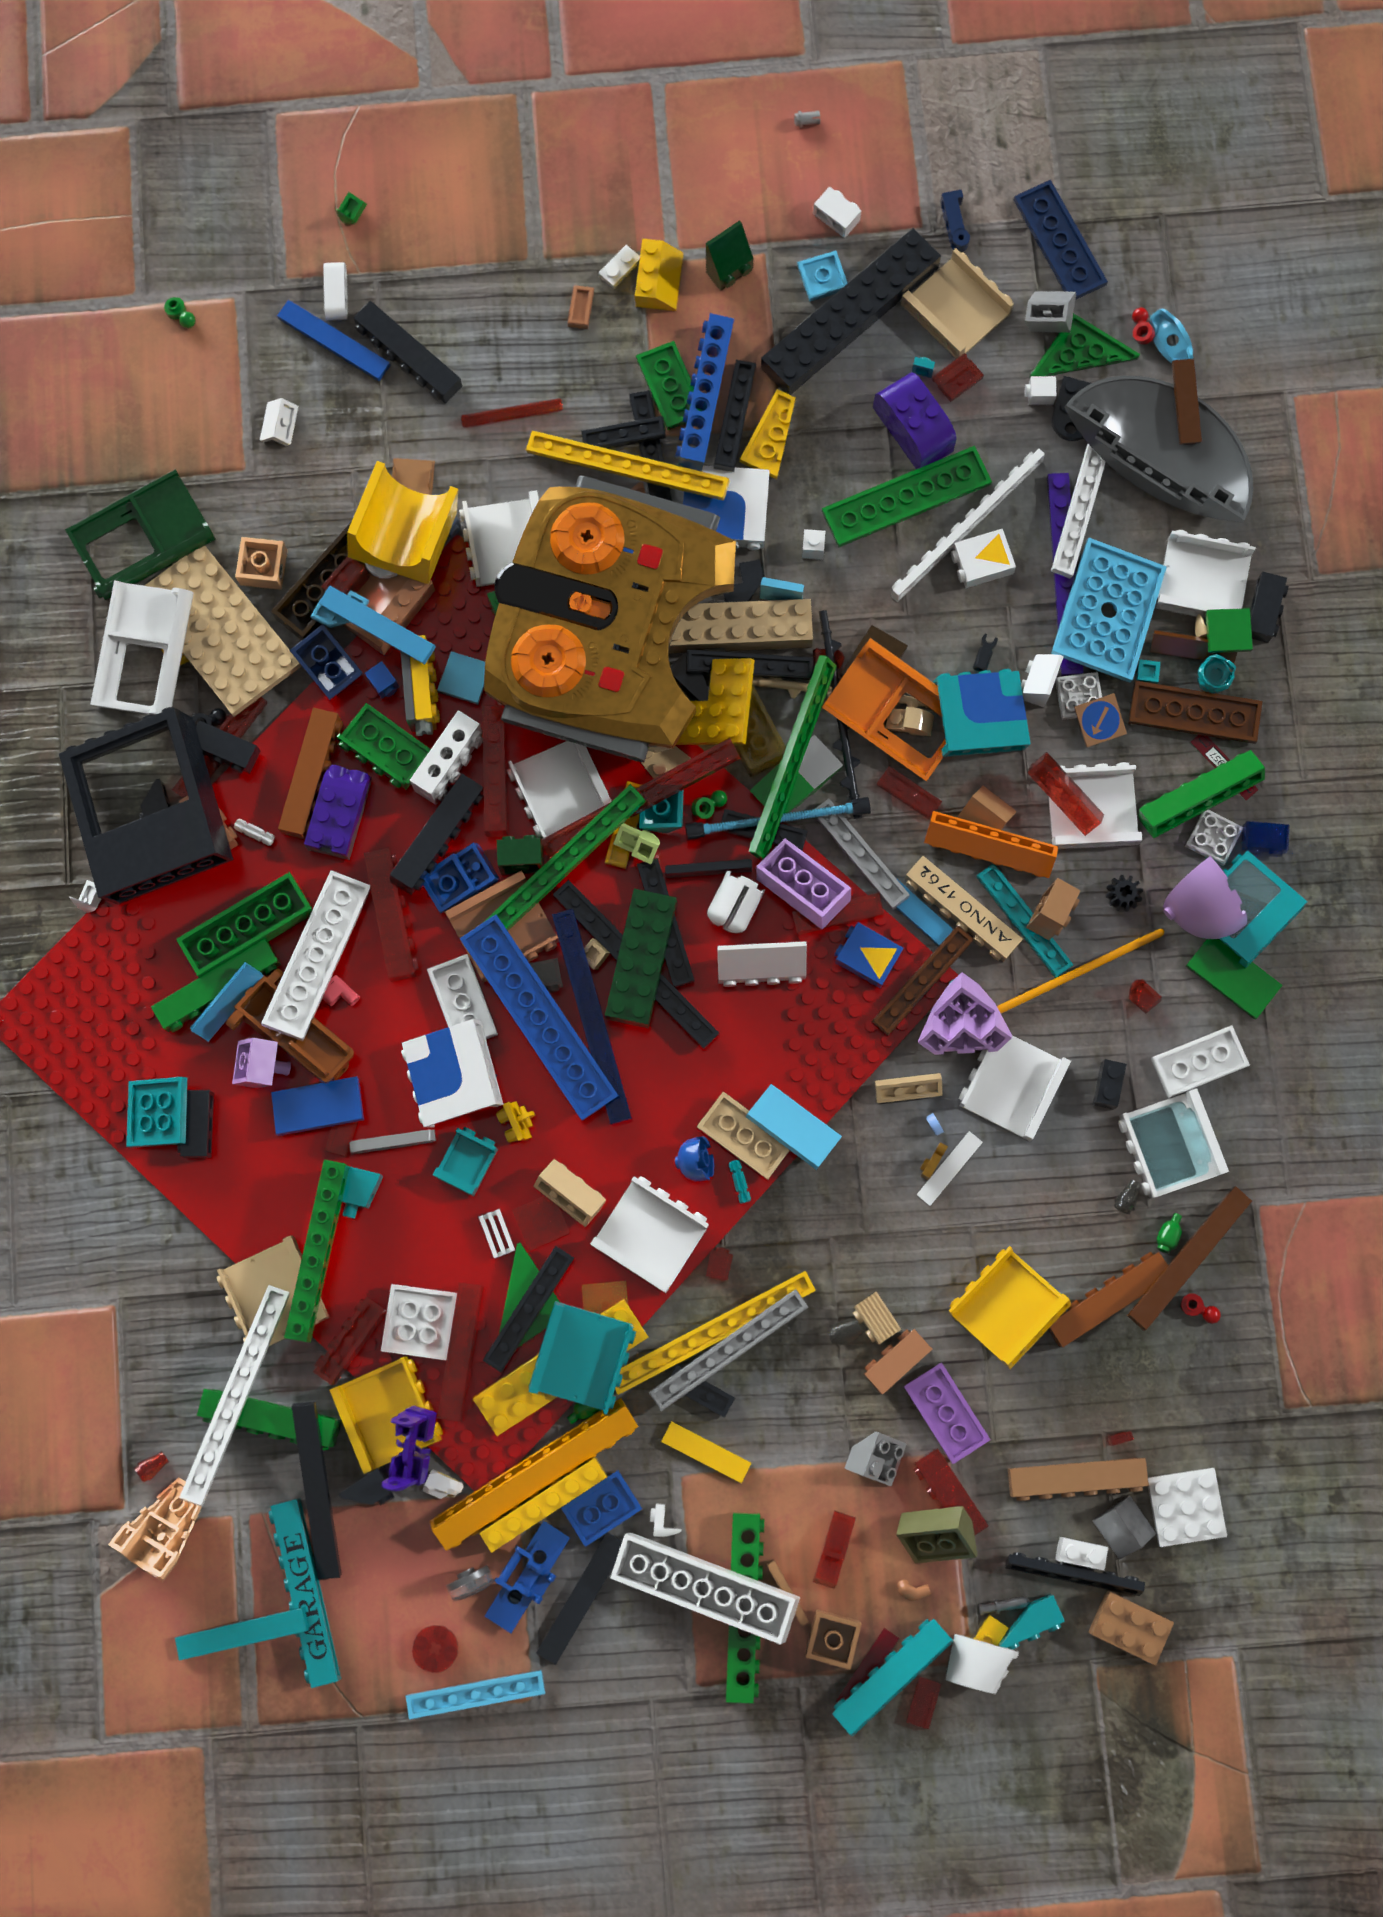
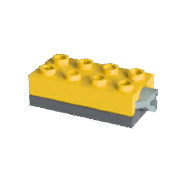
M425 635L420 636L423 639L427 640ZM434 651L425 665L401 652L406 721L411 732H416V736H423V734L433 735V730H437L436 723L440 722L439 710H437L435 703L438 702V692L435 689V683H433L437 681L436 670L432 662L435 661Z

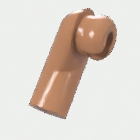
M905 1579L900 1580L897 1584L899 1594L911 1601L931 1595L928 1584L915 1588L909 1585L908 1580Z

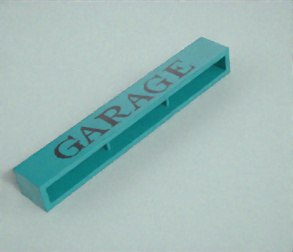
M301 1498L272 1505L271 1511H269V1519L271 1524H275L276 1533H274V1541L276 1547H280L281 1551L279 1564L282 1570L285 1569L286 1578L284 1579V1586L286 1592H290L291 1596L289 1609L294 1610L305 1607L309 1627L308 1631L295 1634L297 1638L300 1637L302 1645L299 1647V1654L301 1660H305L307 1669L304 1670L306 1683H310L311 1688L337 1682L341 1679L321 1585L317 1577L314 1554Z

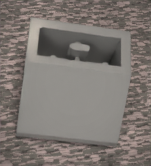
M1035 291L1028 301L1025 322L1029 331L1071 332L1076 292Z

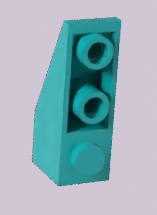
M1048 1594L1030 1602L1029 1606L1023 1610L1006 1632L999 1646L1013 1650L1019 1647V1642L1025 1639L1030 1642L1039 1638V1633L1047 1629L1048 1632H1052L1061 1628L1060 1623L1065 1622L1054 1596Z

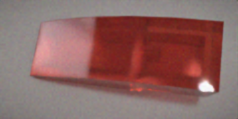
M838 1511L833 1512L812 1582L833 1589L836 1587L856 1517Z

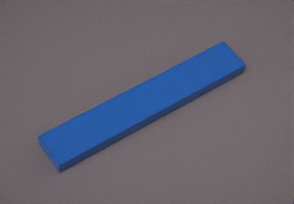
M290 300L286 302L277 315V318L377 381L381 380L391 366L390 362Z

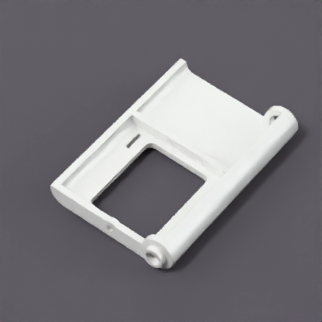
M114 580L91 705L146 715H156L161 713L164 708L172 707L194 595L192 591L181 588L168 590ZM129 644L164 650L155 701L152 706L117 700L126 647Z

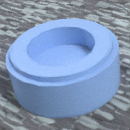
M933 1113L928 1115L926 1119L935 1135L938 1136L944 1131Z

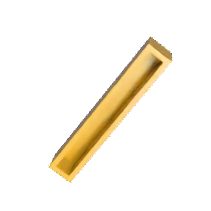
M595 1457L479 1534L492 1553L607 1478L608 1475Z

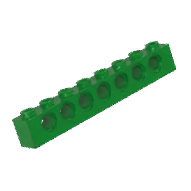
M324 1160L284 1338L311 1343L350 1168L345 1163Z
M733 1512L731 1571L758 1581V1579L763 1578V1565H759V1556H763L764 1542H759L760 1533H764L765 1519H760V1513ZM746 1530L752 1531L755 1535L751 1543H745L741 1539L742 1533ZM751 1554L754 1558L752 1565H742L740 1561L742 1555ZM729 1625L726 1702L754 1704V1697L758 1698L759 1683H754L755 1674H759L760 1659H755L756 1650H760V1636L750 1633L748 1636L743 1637L738 1633V1628ZM741 1648H747L750 1651V1657L747 1660L738 1658L737 1652ZM738 1673H748L750 1676L749 1681L745 1684L739 1683L736 1680Z

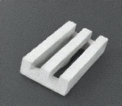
M500 1209L479 1216L494 1258L516 1251ZM496 1215L498 1216L499 1222L501 1224L502 1230L509 1246L508 1249H505L495 1220L493 1218ZM486 1219L490 1220L501 1251L498 1253L486 1224Z

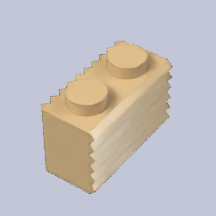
M877 1292L853 1307L855 1309V1312H853L854 1317L859 1324H865L868 1329L865 1333L872 1343L876 1341L879 1345L901 1330Z

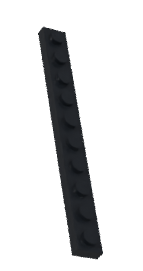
M567 880L553 896L617 961L623 935ZM661 974L655 1000L705 1049L719 1035V1032Z

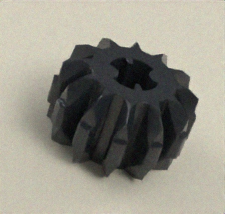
M1120 875L1119 880L1113 878L1111 880L1112 884H1108L1106 887L1110 891L1105 895L1106 898H1112L1109 905L1112 906L1116 903L1117 911L1123 906L1124 911L1128 912L1130 907L1135 909L1138 906L1137 902L1142 901V897L1138 894H1141L1143 889L1136 888L1140 882L1132 883V876H1129L1126 880L1124 875ZM1123 889L1127 891L1126 894L1128 895L1126 897L1121 895Z

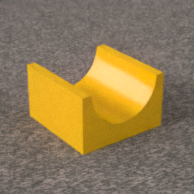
M377 461L347 532L348 557L429 585L457 514L458 488L450 486L448 492L441 495L422 494L397 482L388 473L385 463Z

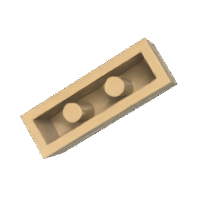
M555 1159L538 1176L534 1184L537 1190L584 1227L597 1215L606 1201L598 1191L593 1190L582 1178L575 1176L564 1164L559 1163Z

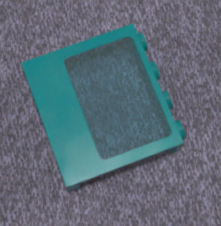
M1248 850L1243 856L1238 854L1231 862L1233 866L1229 870L1226 868L1223 870L1228 877V887L1231 891L1235 889L1242 901L1240 909L1241 912L1244 910L1247 914V924L1236 933L1219 938L1241 957L1239 963L1245 968L1305 908L1308 902Z

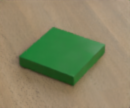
M1250 608L1211 609L1206 611L1208 653L1251 652L1253 650Z

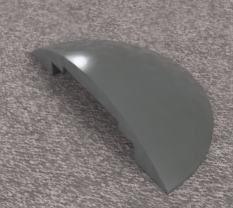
M1143 376L1109 377L1084 387L1065 405V409L1074 425L1095 452L1115 471L1138 488L1172 506L1194 514L1233 522H1243L1245 520L1253 496V476L1248 456L1229 424L1219 413L1200 398H1198L1202 442L1187 445L1179 444L1174 384Z

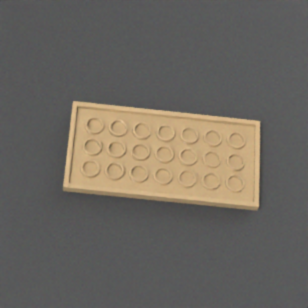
M206 546L181 558L144 585L168 590L181 588L194 593L183 654L233 717L302 666Z

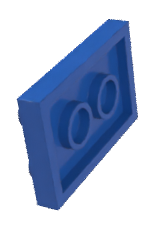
M619 1470L561 1507L585 1547L643 1509Z

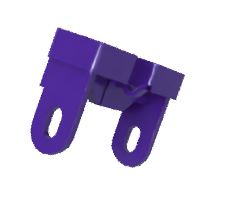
M411 1406L391 1419V1423L396 1424L395 1436L402 1434L406 1438L404 1443H401L398 1439L396 1440L397 1446L403 1448V1451L392 1457L389 1478L382 1481L384 1489L401 1491L412 1485L419 1486L426 1482L430 1456L426 1454H430L431 1449H421L415 1445L416 1440L426 1442L433 1438L436 1412Z

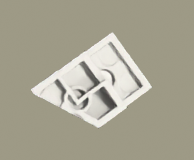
M955 1634L945 1680L996 1694L1001 1686V1681L1009 1672L1007 1670L1008 1665L1012 1659L1018 1657L1019 1652Z

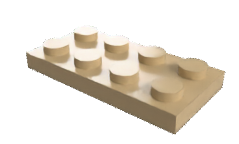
M722 1092L697 1128L768 1180L790 1150L747 1119L746 1115L749 1110L725 1092Z

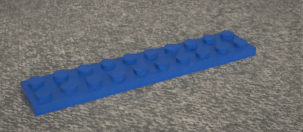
M497 914L461 937L460 940L580 1119L583 1121L617 1098L619 1095Z

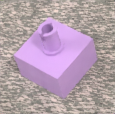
M258 1038L240 1040L237 1045L232 1084L252 1088L272 1086L273 1073L289 1075L291 1063L275 1060L278 1044L276 1041Z

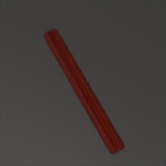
M558 398L465 414L461 416V423L463 427H470L562 411V400Z

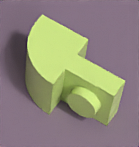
M623 823L613 844L632 852L631 856L652 864L660 841L648 830L643 829V831H640Z

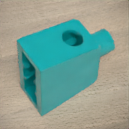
M354 1167L349 1168L342 1200L345 1203L342 1216L355 1219L358 1206L367 1209L370 1207L383 1179L381 1174Z

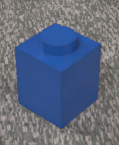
M382 661L365 672L368 681L381 699L392 696L397 691V688H399L396 679Z

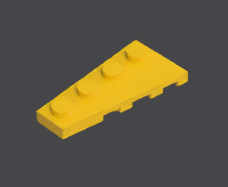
M778 389L776 390L740 458V463L753 469L769 470V476L777 480L795 405V397Z

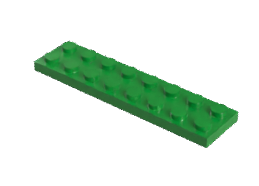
M974 445L822 508V513L839 548L992 484V480Z

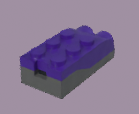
M330 765L327 768L304 842L308 850L350 860L372 783V778L367 773L358 770H348L338 765Z

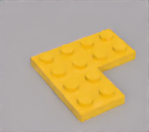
M751 658L712 660L708 701H691L696 706V714L676 745L746 744L755 660Z

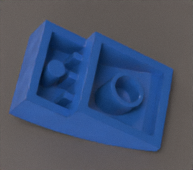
M473 842L457 854L453 853L438 863L431 874L427 873L424 877L425 883L423 886L438 911L443 913L500 881V878L480 845Z

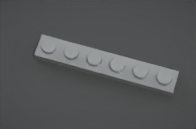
M828 798L815 809L831 808V806L834 807L835 805ZM828 814V816L815 817L892 910L910 897V894L842 814Z

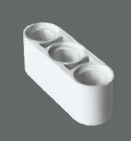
M345 262L324 263V309L326 320L348 319L347 270Z

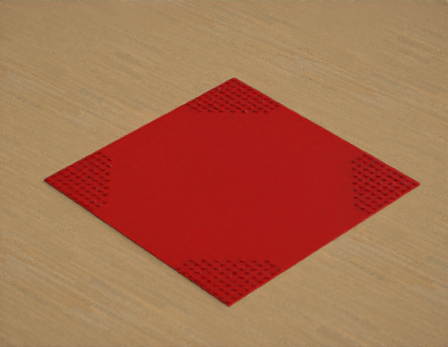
M460 535L454 536L443 548L431 577L435 592L406 627V629L418 636L425 635L427 641L436 646L434 649L435 661H432L437 681L433 682L435 683V689L439 687L451 651L486 662L488 644L495 619L487 594L499 589L502 584L476 587V581L471 580L469 567H473L472 560L468 561L466 548H470L469 543L464 541ZM357 636L344 651L362 671L363 675L331 700L313 681L252 743L257 745L261 752L250 774L244 771L241 774L229 767L212 784L218 807L226 817L224 822L227 827L231 826L237 835L235 841L238 845L231 849L234 860L121 904L101 899L97 909L86 913L0 1001V1040L235 1264L283 1242V1239L288 1236L295 1237L303 1255L324 1160L345 1163L350 1167L381 1174L383 1179L370 1207L367 1209L358 1206L355 1219L342 1216L345 1203L342 1202L321 1294L322 1301L330 1318L314 1326L312 1337L355 1378L397 1361L402 1357L408 1356L409 1360L412 1359L417 1369L414 1372L416 1378L422 1381L425 1388V1393H423L426 1402L430 1401L434 1412H436L435 1422L440 1424L443 1432L440 1435L442 1440L428 1445V1447L468 1486L476 1491L520 1463L574 1403L573 1401L557 1397L502 1434L496 1436L474 1402L473 1397L537 1356L546 1329L517 1348L502 1373L482 1361L500 1332L516 1251L494 1258L479 1216L500 1209L515 1250L520 1242L539 1271L555 1246L574 1257L573 1262L553 1291L560 1303L601 1314L625 1299L643 1327L797 1157L796 1154L789 1151L767 1180L697 1128L698 1124L722 1092H725L750 1111L772 1084L823 1123L827 1124L932 1009L949 982L955 979L958 974L949 968L890 1035H885L872 1023V1020L931 956L933 952L806 840L803 852L851 888V901L823 929L819 928L757 880L756 866L762 860H759L749 852L752 839L722 831H714L699 839L687 840L685 823L703 822V824L708 823L710 825L721 823L725 809L759 818L764 810L763 804L743 784L698 745H675L692 759L658 784L641 762L586 747L611 801L625 790L627 781L644 786H684L682 828L667 834L654 831L649 832L653 833L660 841L654 859L658 858L669 896L677 898L675 917L695 982L675 988L719 1032V1035L703 1049L656 1000L649 1029L606 1020L605 1011L617 961L609 954L598 969H593L579 956L590 940L595 938L556 900L553 894L569 880L623 935L633 890L645 891L637 864L645 861L631 856L632 852H630L626 869L605 864L612 838L611 834L538 902L560 942L557 943L556 948L548 952L544 950L538 953V957L529 963L619 1096L582 1121L488 981L483 983L471 961L498 1033L497 1036L486 1039L495 1074L498 1075L496 1078L503 1104L517 1101L518 1106H525L527 1112L534 1111L535 1116L530 1118L533 1126L528 1128L532 1138L523 1141H507L505 1131L512 1128L510 1121L501 1124L496 1115L498 1111L504 1108L503 1105L498 1107L489 1106L434 1124L435 1127L433 1128L424 1127L418 1117L420 1112L418 1103L413 1098L414 1088L407 1075L409 1069L407 1062L402 1056V1043L448 1027L427 969L468 953L446 913L438 911L425 887L422 886L419 891L415 890L410 895L390 882V873L442 801L439 800L435 805L415 792L412 785L407 790L402 787L396 788L389 782L390 778L386 775L381 777L372 770L373 766L368 762L366 764L361 763L355 758L356 754L353 751L349 750L347 752L338 745L339 741L336 737V751L334 754L331 753L329 760L331 765H338L348 770L362 771L372 778L350 860L310 851L304 845L305 839L282 834L278 827L313 708L338 713L341 721H343L340 732L342 734L367 703L430 749H432L458 710L478 722L484 735V741L478 749H474L471 753L472 758L467 766L463 765L459 773L460 775L464 774L483 786V795L485 797L479 807L475 806L473 808L470 820L467 823L463 822L460 827V834L455 840L451 839L448 843V851L443 857L439 856L436 863H440L453 853L457 854L473 842L477 843L500 878V881L495 884L514 875H501L497 864V840H502L504 836L523 839L526 835H536L533 826H536L533 818L528 819L524 807H527L524 799L520 801L515 790L518 786L515 780L511 782L506 771L509 769L508 762L512 761V764H516L562 744L566 740L502 721L501 717L504 706L498 705L496 700L485 693V690H483L478 705L438 692V702L435 703L437 710H439L440 722L436 723L437 730H433V735L423 734V736H416V732H411L406 721L401 651L391 646L386 654L383 655ZM381 661L399 685L395 694L381 699L365 675V672ZM451 783L447 788L448 792L453 787V783ZM716 790L726 793V804L722 807L714 806V813L710 818L698 819L693 815L691 806L695 799L700 797L710 799L711 794ZM702 805L699 806L701 812L703 809ZM242 819L247 824L250 823L263 829L265 833L273 834L275 836L273 844L268 846L262 840L258 841L245 835L244 832L241 833L235 830L234 824L236 820ZM587 824L545 843L541 838L544 865ZM772 845L769 853H771L777 846ZM750 859L752 860V872L731 873L730 876L738 878L742 875L757 883L758 890L765 889V892L747 928L740 933L728 932L723 929V926L713 924L707 915L708 908L725 874L666 878L665 866ZM330 871H334L371 885L369 895L332 977L337 975L360 996V999L353 1006L349 1005L342 997L333 1006H329L322 999L314 1017L354 1051V1056L349 1061V1068L338 1080L356 1076L359 1078L364 1120L277 1136L271 1092L323 1082L284 1051L281 1046H278L275 1060L291 1063L289 1075L273 1073L272 1086L252 1088L234 1085L232 1081L238 1041L249 1038L266 1040L244 1021L235 1030H232L226 1025V1020L209 1042L191 1031L190 1027L197 1019L186 1021L183 1023V1027L175 1032H167L163 1029L151 1006L199 978L178 944L177 938L288 872L295 878L311 907L314 908ZM535 873L524 874L526 880H529ZM309 918L268 941L281 963L277 968L282 972H285ZM858 922L903 947L902 953L881 989L835 963L837 956L834 954L840 944L845 945L848 940L845 937L851 925L855 927ZM787 942L807 943L806 979L802 980L801 983L791 984L789 980H785L775 985H769L767 981L758 982V985L754 986L736 983V986L724 987L723 984H719L717 946ZM664 958L661 974L672 984ZM187 1077V1090L212 1091L214 1093L211 1158H183L178 1153L177 1144L126 1147L129 1081ZM464 1127H467L476 1132L475 1137L481 1140L483 1137H486L496 1142L494 1146L498 1148L475 1196L433 1176L436 1167L440 1166L453 1141L457 1128L463 1130ZM423 1130H435L436 1141L432 1143L351 1154L349 1142ZM704 1136L711 1148H707L709 1155L713 1154L714 1175L709 1177L710 1180L692 1181L687 1179L680 1169H677L675 1157L678 1156L679 1148L685 1141ZM554 1159L564 1164L570 1172L582 1178L589 1187L598 1191L606 1199L601 1210L586 1227L534 1187L538 1176ZM739 1160L741 1163V1172L743 1171L748 1186L747 1192L750 1193L751 1201L746 1203L739 1202V1193L736 1192L732 1178L733 1173L729 1168V1162ZM640 1176L651 1182V1188L656 1191L658 1188H661L670 1194L668 1197L675 1203L677 1200L683 1202L688 1206L687 1211L692 1214L700 1213L707 1218L706 1223L709 1224L667 1293H664L591 1246L592 1240L601 1231L631 1184L633 1177L637 1179ZM496 1215L493 1218L495 1220L505 1249H508L509 1246L507 1240L505 1238L498 1216ZM486 1219V1224L498 1253L501 1251L490 1220ZM391 1284L458 1293L448 1360L381 1351Z

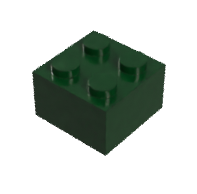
M526 835L523 839L504 836L502 840H497V864L501 875L516 874L520 871L523 874L536 873L544 865L541 838H537L536 835Z

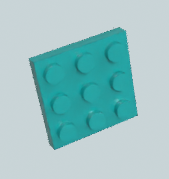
M187 1077L129 1081L126 1147L186 1144Z

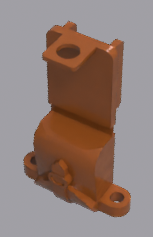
M277 968L268 978L263 976L253 987H250L245 992V996L234 1006L235 1012L229 1017L226 1025L235 1030L243 1021L247 1022L266 1040L278 1042L277 1047L281 1046L284 1051L321 1082L329 1083L331 1080H338L349 1068V1061L354 1056L353 1049L315 1017L312 1018L303 1041L262 1026L261 1022L284 972Z

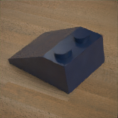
M323 624L290 650L329 700L363 675L362 671Z

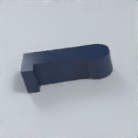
M962 189L942 193L940 198V205L951 248L953 250L956 248L959 252H964L968 248L970 235L965 230L959 206L962 205L963 201Z

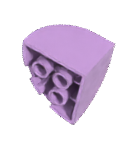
M1211 856L1194 868L1176 885L1167 896L1163 906V911L1170 920L1174 919L1185 931L1200 938L1219 939L1236 933L1247 924V914L1244 910L1241 912L1240 905L1242 901L1235 889L1230 890L1227 882L1228 877Z

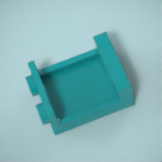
M464 1127L463 1130L457 1128L455 1131L456 1135L440 1166L436 1167L433 1176L475 1196L498 1148L494 1146L496 1142L486 1137H483L482 1140L475 1137L476 1132L467 1127Z

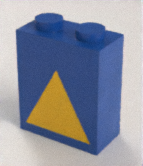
M858 922L855 927L851 925L845 937L848 940L845 945L840 944L834 954L837 956L835 963L881 989L902 953L903 947Z

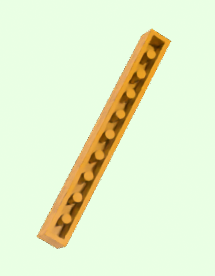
M619 1398L615 1401L613 1409L608 1410L607 1415L603 1413V1410L599 1411L431 1519L429 1522L433 1533L446 1551L459 1546L462 1540L470 1535H476L484 1526L496 1522L507 1511L515 1510L521 1502L535 1497L540 1490L555 1484L566 1473L574 1472L580 1464L594 1459L597 1453L611 1448L622 1437L631 1435L638 1428L634 1417L623 1400Z

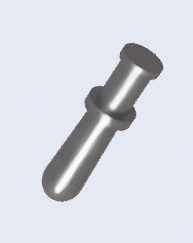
M1024 1596L1000 1602L994 1600V1603L979 1604V1611L981 1616L992 1612L1000 1614V1611L1026 1608L1029 1606L1030 1601Z

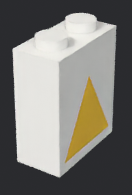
M1003 529L956 542L951 551L952 561L957 563L959 568L957 570L959 581L961 583L964 582L965 588L1012 575L1016 568Z

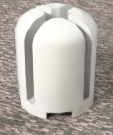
M727 871L708 908L707 915L713 924L723 926V929L728 932L740 933L747 928L765 889L760 891L757 889L758 884L742 875L735 878L730 876L731 871Z

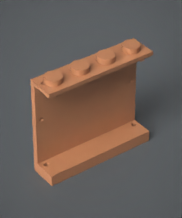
M522 871L445 911L459 939L482 924L527 881ZM539 903L508 930L528 962L538 957L537 954L544 950L546 952L556 948L557 943L560 942ZM464 946L483 983L488 981Z

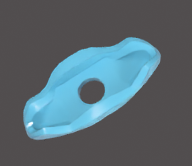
M1159 309L1150 317V324L1155 330L1153 340L1160 353L1171 364L1173 360L1193 359L1192 343L1181 322L1165 309ZM1171 335L1179 337V342L1175 346L1167 344V339Z

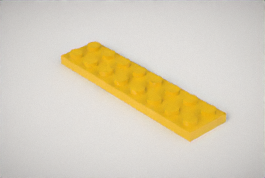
M625 1299L600 1314L633 1324V1331H636L633 1344H628L627 1351L648 1338L647 1333ZM538 1355L473 1397L474 1402L496 1436L557 1398L556 1396L539 1391L538 1394L531 1393L528 1390Z

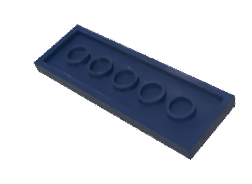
M1051 179L1014 196L1013 201L1064 292H1076V299L1107 285L1106 277Z

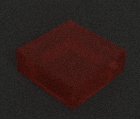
M1130 1431L1107 1436L1109 1446L1134 1440L1133 1434Z

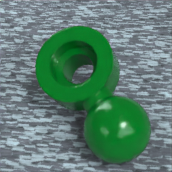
M172 297L165 302L164 310L169 318L179 319L181 326L187 329L195 325L196 318L191 312H186V306L182 299Z
M716 790L711 794L710 799L706 797L695 799L691 806L693 815L698 819L710 818L714 813V806L722 807L726 804L727 795L721 790ZM700 805L703 807L701 812L699 810Z

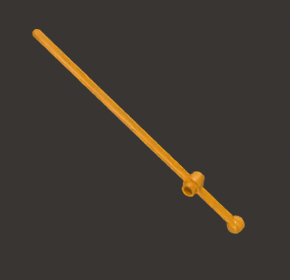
M1158 929L1006 1001L998 1005L997 1008L1002 1014L1162 937L1165 932L1163 929Z

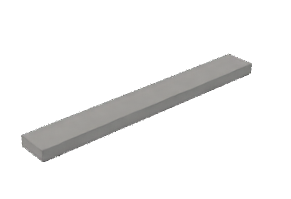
M796 1289L651 1390L649 1394L661 1411L806 1310L808 1308L807 1304Z

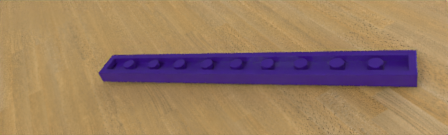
M1069 473L1047 475L1053 562L1071 503ZM1076 567L1071 578L1054 573L1058 629L1076 575ZM1063 658L1060 665L1061 677L1083 674V665Z

